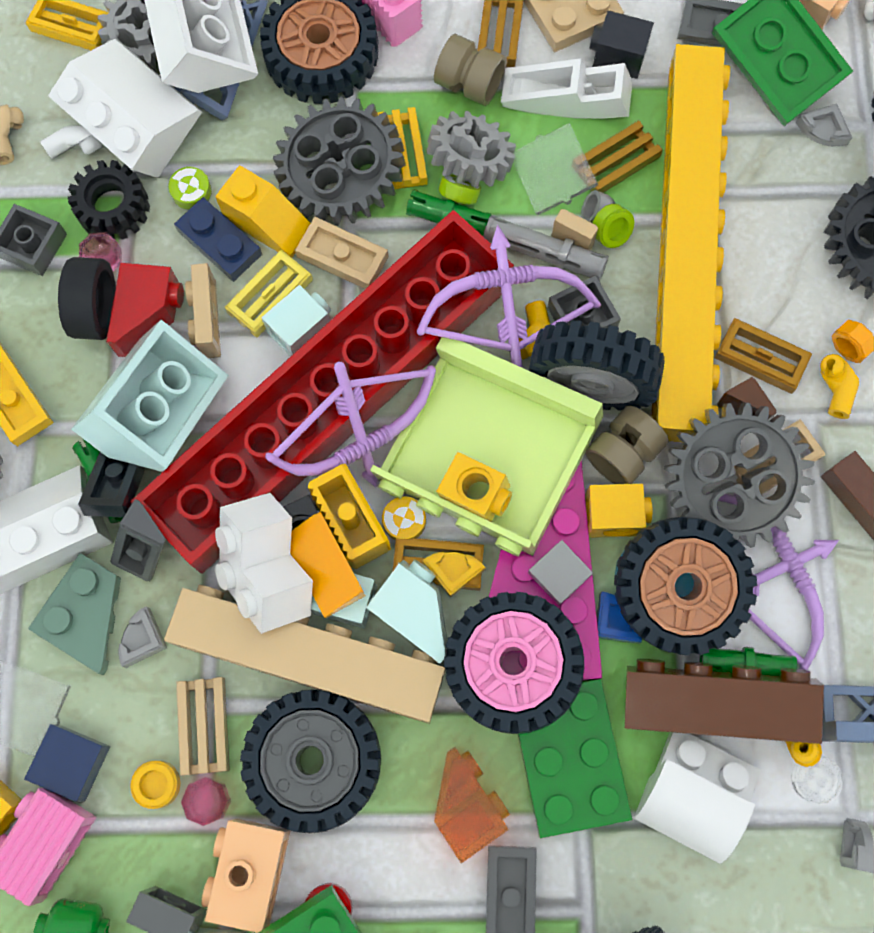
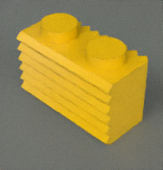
M346 463L309 481L307 488L351 568L358 569L391 550L385 532Z

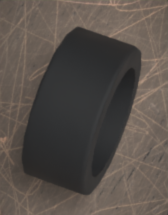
M72 257L66 260L61 270L58 285V310L62 328L68 337L104 340L107 338L116 283L110 263L105 259Z

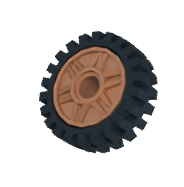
M280 0L281 5L276 2L271 4L269 7L270 15H264L262 20L263 27H260V43L269 75L273 78L274 83L279 89L283 87L285 94L293 97L296 93L298 100L307 103L309 96H312L314 104H323V96H329L330 103H334L339 100L338 93L342 92L347 99L353 95V86L361 90L366 85L365 77L371 79L374 73V66H377L378 35L374 16L371 15L368 5L362 4V0Z
M675 517L652 523L651 526L640 530L636 534L637 536L627 543L624 548L625 552L622 557H619L616 565L618 570L617 575H614L615 597L625 621L649 644L669 653L689 656L692 653L701 655L710 653L709 649H719L727 645L726 640L728 638H736L741 632L739 629L741 624L748 623L752 615L748 613L750 605L755 606L757 595L753 594V587L758 586L757 576L752 574L751 568L754 567L751 557L746 556L744 552L746 548L725 528L699 518ZM689 573L694 580L693 590L689 595L679 597L675 591V582L680 575Z

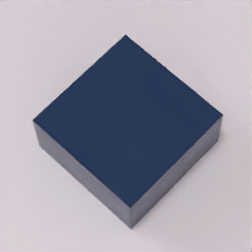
M50 724L24 780L75 802H84L111 746L62 725Z

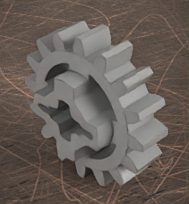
M105 0L103 4L108 14L98 15V20L103 27L98 30V34L103 43L105 44L113 39L119 40L155 71L157 57L144 0H117L115 3Z
M452 111L448 119L440 116L438 117L437 124L432 125L426 151L427 154L433 155L431 162L433 166L442 165L444 167L443 176L456 175L458 184L467 180L471 182L473 187L477 188L479 182L484 181L485 184L491 187L495 179L503 181L513 165L516 157L513 154L516 145L508 142L511 134L509 132H499L500 123L498 122L486 123V116L483 114L475 117L469 111H465L464 117H459L458 114Z

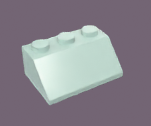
M160 320L137 341L71 430L108 458L163 472L167 469L229 375L163 320Z

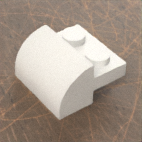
M670 732L656 770L648 779L634 819L721 864L734 851L750 821L755 808V804L751 800L761 770L692 734Z

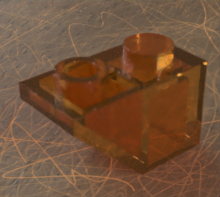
M454 747L446 755L434 822L462 864L509 830L503 820L510 813L495 791L488 795L485 794L476 780L483 775V772L470 752L467 750L460 755Z

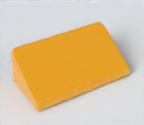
M321 512L314 514L292 530L290 554L313 580L312 595L324 618L365 597L364 591Z

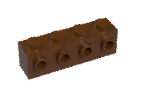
M637 659V666L627 665L625 729L822 744L824 685L817 678H810L811 671L784 668L781 669V676L761 675V668L756 666L733 665L732 673L713 671V665L709 663L685 662L684 669L665 668V661Z

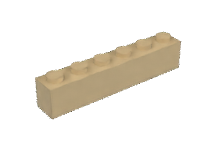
M198 585L196 592L182 588L164 641L184 649L317 690L331 692L346 699L430 724L445 675V667L437 665L438 662L427 653L413 650L411 657L394 652L396 644L383 639L369 637L368 644L350 639L352 631L337 625L327 623L325 630L307 626L309 622L308 617L261 634L250 618H244L241 615L237 604L222 600L224 592L204 585Z

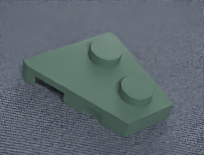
M79 553L28 629L96 673L104 675L108 669L109 661L106 660L109 633L113 634L115 623L113 607L119 596L121 578L82 553Z

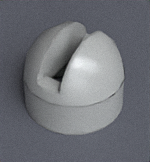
M596 190L590 192L582 205L581 218L593 223L596 214L603 207L615 204L614 199Z

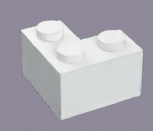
M271 493L220 507V527L216 528L215 531L217 545L220 549V561L215 566L217 581L223 590H228L234 597L241 615L244 618H250L261 634L311 616L313 580L290 554L292 517Z

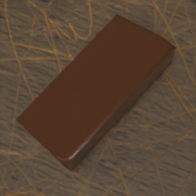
M854 451L820 477L874 540V472L860 455Z

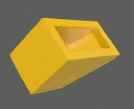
M239 165L215 196L222 214L236 227L277 252L283 250L293 258L296 253L295 249L308 229L310 222L273 184Z

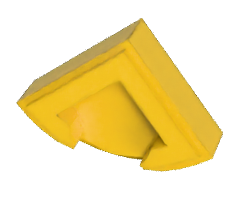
M438 552L422 560L423 564L436 575L435 579L450 598L486 569L473 556L458 552Z

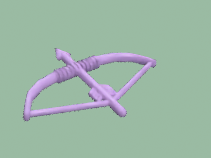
M497 224L490 248L491 250H496L498 269L481 271L480 273L475 272L473 275L451 282L438 292L427 307L417 329V334L420 336L430 334L510 351L511 363L523 368L520 349L534 342L539 331L527 337L526 321L515 315L511 285L534 282L536 279L559 280L577 288L589 302L551 323L554 326L556 322L565 321L567 323L592 308L597 309L601 306V303L576 275L560 268L533 266L532 264L509 267L506 248H509L511 245ZM497 286L501 287L505 318L497 324L499 342L428 327L436 309L453 295L472 288L481 290Z
M335 363L334 370L339 386L273 453H266L265 458L279 468L294 475L319 476L341 464L346 463L348 466L361 457L365 471L362 472V477L377 489L378 479L370 471L372 465H375L371 452L392 441L395 436L412 424L424 408L436 373L434 366L429 365L425 370L349 380L344 363ZM424 377L418 396L406 412L390 425H384L366 436L359 410L365 403L361 386ZM333 402L336 404L339 415L349 416L356 441L340 449L339 452H335L332 457L313 464H291L279 458Z
M724 494L719 499L720 502L737 505L734 495ZM773 527L771 528L773 547H776L775 551L779 552L778 556L782 558V562L755 574L758 586L753 587V594L759 596L760 584L785 572H790V578L794 579L793 583H796L795 587L799 588V594L804 595L811 616V644L804 659L750 609L748 613L752 614L750 620L786 654L796 656L799 669L808 670L824 637V612L815 589L816 585L811 582L813 580L809 578L810 574L806 573L807 569L803 566L804 563L818 556L826 559L839 540H814L813 547L801 553H795L794 550L796 549L792 548V542L788 541L790 539L786 537L787 533Z

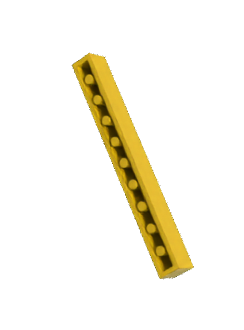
M676 44L669 66L655 345L660 348V353L664 354L665 364L656 402L652 403L651 417L663 428L669 442L683 443L676 435L678 432L689 435L694 433L689 422L691 418H695L703 424L707 423L705 417L706 409H713L719 414L718 406L712 405V390H717L720 378V367L713 364L714 350H718L721 341V325L715 324V311L720 310L723 288L716 285L717 272H721L724 260V248L718 247V235L722 234L725 224V210L719 209V197L722 198L724 196L727 175L726 172H720L721 161L725 160L728 147V137L722 136V125L726 124L729 113V101L723 100V90H727L730 79V65H724L725 48Z

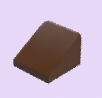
M753 377L726 391L717 403L721 409L723 404L731 403L736 415L741 403L751 404L752 416H754L760 406L769 407L768 421L777 413V410Z

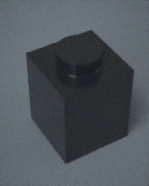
M608 10L603 27L595 25L590 41L589 50L596 51L593 67L625 63L630 77L638 79L654 22Z

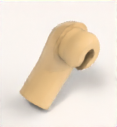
M7 104L0 106V165L13 162L14 154L8 135L10 128L20 129L22 123H24L23 112L20 108H9Z

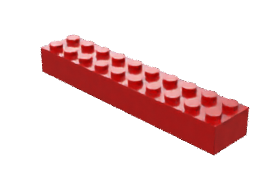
M452 210L135 496L131 502L133 503L135 499L139 500L165 539L193 568L203 574L220 558V549L215 536L216 528L220 527V507L271 493L280 502L307 477L297 476L269 462L265 455L266 453H273L339 386L334 370L335 363H344L349 380L422 370L438 355L436 347L441 337L424 334L420 336L417 334L419 324L431 300L453 281L473 275L475 272L497 270L496 250H491V243L455 210ZM508 260L509 267H514V264ZM497 286L481 290L472 288L453 295L436 309L428 327L461 334L502 296L501 287ZM412 379L361 386L365 403L359 410L362 423L364 424ZM333 402L279 458L291 464H313L327 459L354 434L349 416L339 415L336 404Z

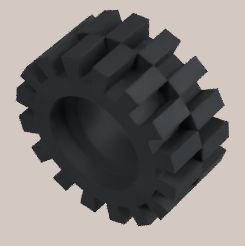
M104 160L97 161L98 169L95 170L88 164L84 167L87 172L85 176H82L79 172L74 176L78 185L70 183L68 190L72 196H67L71 211L88 234L92 233L94 238L99 240L104 235L108 242H115V234H118L121 240L127 239L128 236L125 231L131 229L136 234L140 230L136 222L139 221L145 224L147 216L144 211L150 212V204L147 201L149 199L137 174L133 173L126 164L121 168L119 162L111 160L110 167L106 165ZM109 191H121L124 194L123 201L115 209L105 212L95 209L96 201L103 194Z

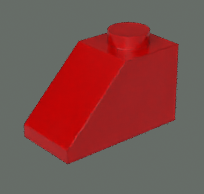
M120 263L106 341L118 357H126L137 341L160 320H163L169 326L174 323L176 308H181L183 304L184 288L183 284L179 283L171 267Z

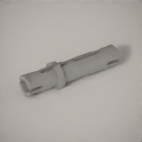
M494 215L490 217L483 236L487 241L492 242L498 224L511 245L509 249L556 265L555 267L562 270L567 269L590 278L596 275L600 281L608 262V255L574 245L575 240L569 238L563 241L530 228L508 222Z

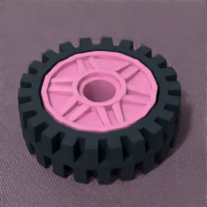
M525 592L497 593V596L491 598L488 596L479 600L480 603L474 607L470 606L464 612L465 615L461 620H457L452 628V635L447 640L444 667L447 675L446 680L453 697L464 712L473 720L498 732L523 734L549 726L569 709L582 685L585 667L584 653L576 629L559 608L537 595L532 596ZM517 650L526 654L527 666L522 673L508 675L504 672L502 662L507 653Z

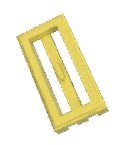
M280 250L224 308L232 318L235 317L244 328L247 327L251 334L258 338L266 329L261 317L298 285L305 289L313 281L312 275L283 250ZM284 265L288 267L274 283H271L261 293V296L245 313L241 311ZM296 275H298V276L278 295V297L253 321V319L276 297V295H277Z

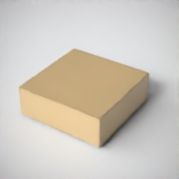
M561 209L554 220L551 237L563 241L566 238L575 240L574 245L591 251L598 227L565 209Z

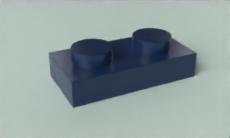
M204 197L174 223L177 232L233 282L263 255L256 243Z

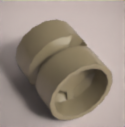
M454 33L446 41L439 55L434 71V83L455 93L463 89L466 98L487 106L493 99L502 81L507 57L487 47L477 51L475 42Z
M626 406L610 423L611 433L602 432L586 449L585 454L592 466L613 484H632L645 469L643 461L652 462L667 446L669 440L663 428L647 413L639 408Z

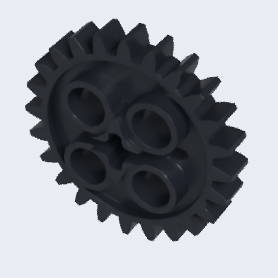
M872 176L868 177L863 186L855 183L848 194H842L836 206L828 215L831 221L824 229V233L830 236L824 244V249L836 251L829 259V264H842L843 268L837 277L843 278L850 275L853 278L849 287L851 290L856 289L860 285L865 286L866 299L870 298L874 293V178ZM860 237L867 239L870 244L863 242Z

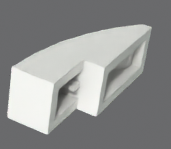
M582 58L511 67L505 70L501 104L503 107L523 112L567 118L604 119L629 117L633 82L625 63L586 68Z

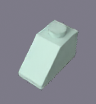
M403 560L397 565L366 608L438 663H441L444 656H446L447 635L440 587L433 582L436 575L417 560H413L411 564Z

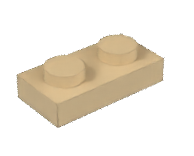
M315 216L295 249L297 258L364 289L377 279L389 257L387 249Z
M208 263L191 265L192 281L185 282L187 302L189 306H193L194 319L188 320L187 324L189 340L192 345H197L200 352L207 358L221 357L216 280Z

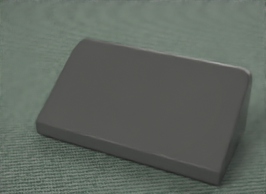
M137 499L134 500L120 522L110 562L112 565L150 582L154 576L166 539L144 506Z

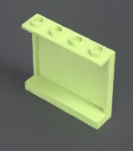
M441 337L436 347L440 358L435 366L436 373L426 405L412 424L399 433L382 467L379 468L372 465L370 471L380 481L378 488L399 499L405 493L418 500L416 506L419 509L437 518H440L442 512L457 519L455 526L473 536L479 537L481 531L497 538L495 542L497 547L514 556L519 557L521 551L533 556L603 418V404L463 341ZM457 452L507 476L510 483L509 491L512 492V497L503 515L498 516L495 514L492 522L441 498L436 491ZM485 482L472 484L467 491V497L473 500L483 498L489 490V485Z

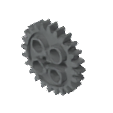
M340 97L337 107L332 108L328 100L324 99L323 110L319 112L312 105H309L308 112L310 116L305 119L297 114L294 116L298 124L296 129L287 126L283 128L289 140H277L276 142L281 154L273 156V160L278 168L273 171L278 183H280L278 187L282 194L288 197L287 199L296 208L300 209L306 219L314 213L315 217L325 221L327 216L331 215L335 226H339L342 215H347L352 224L356 222V212L362 211L365 216L371 217L369 206L374 203L378 207L384 208L382 194L394 196L396 192L391 182H402L403 180L399 168L406 165L402 153L405 150L401 138H398L399 133L396 125H390L386 112L378 115L374 104H370L363 111L361 101L358 98L355 99L351 107H347L344 97ZM355 133L349 138H343L346 134ZM319 152L314 157L307 158V156L311 153ZM373 164L367 170H359L364 165ZM337 183L332 189L323 190L328 184Z
M731 403L723 404L722 417H719L713 409H706L705 417L707 423L703 424L701 421L691 418L689 422L694 433L689 435L678 432L676 435L684 443L683 448H669L668 450L671 455L678 458L677 464L664 466V470L676 474V480L665 484V488L679 492V495L670 502V505L674 508L684 506L687 508L680 517L699 518L715 523L732 533L733 537L738 541L739 537L742 536L743 541L750 548L755 547L756 534H759L765 541L772 542L771 528L776 527L787 533L789 529L784 518L787 515L797 519L802 517L794 507L796 501L810 503L811 499L800 492L801 487L815 484V480L803 476V470L814 466V461L800 459L799 456L809 447L808 443H793L792 441L798 434L799 429L797 427H790L782 430L781 428L786 418L784 415H776L768 421L769 407L760 406L754 416H752L750 403H741L737 415ZM753 433L759 440V450L755 455L747 458L741 452L740 444L744 436ZM713 452L718 458V469L710 476H703L699 471V460L705 453ZM770 456L775 457L773 464L742 475L743 484L728 481L707 494L702 493L704 486L734 476L736 474L735 465L749 469ZM773 474L777 479V490L772 496L764 498L759 490L760 481L766 475ZM727 493H733L737 500L736 509L730 515L721 516L717 509L720 497Z

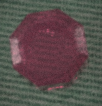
M90 233L79 244V257L105 259L110 263L114 271L122 263V249L118 242L108 233Z
M205 777L188 784L181 800L186 818L202 826L223 819L231 802L226 785L210 777Z

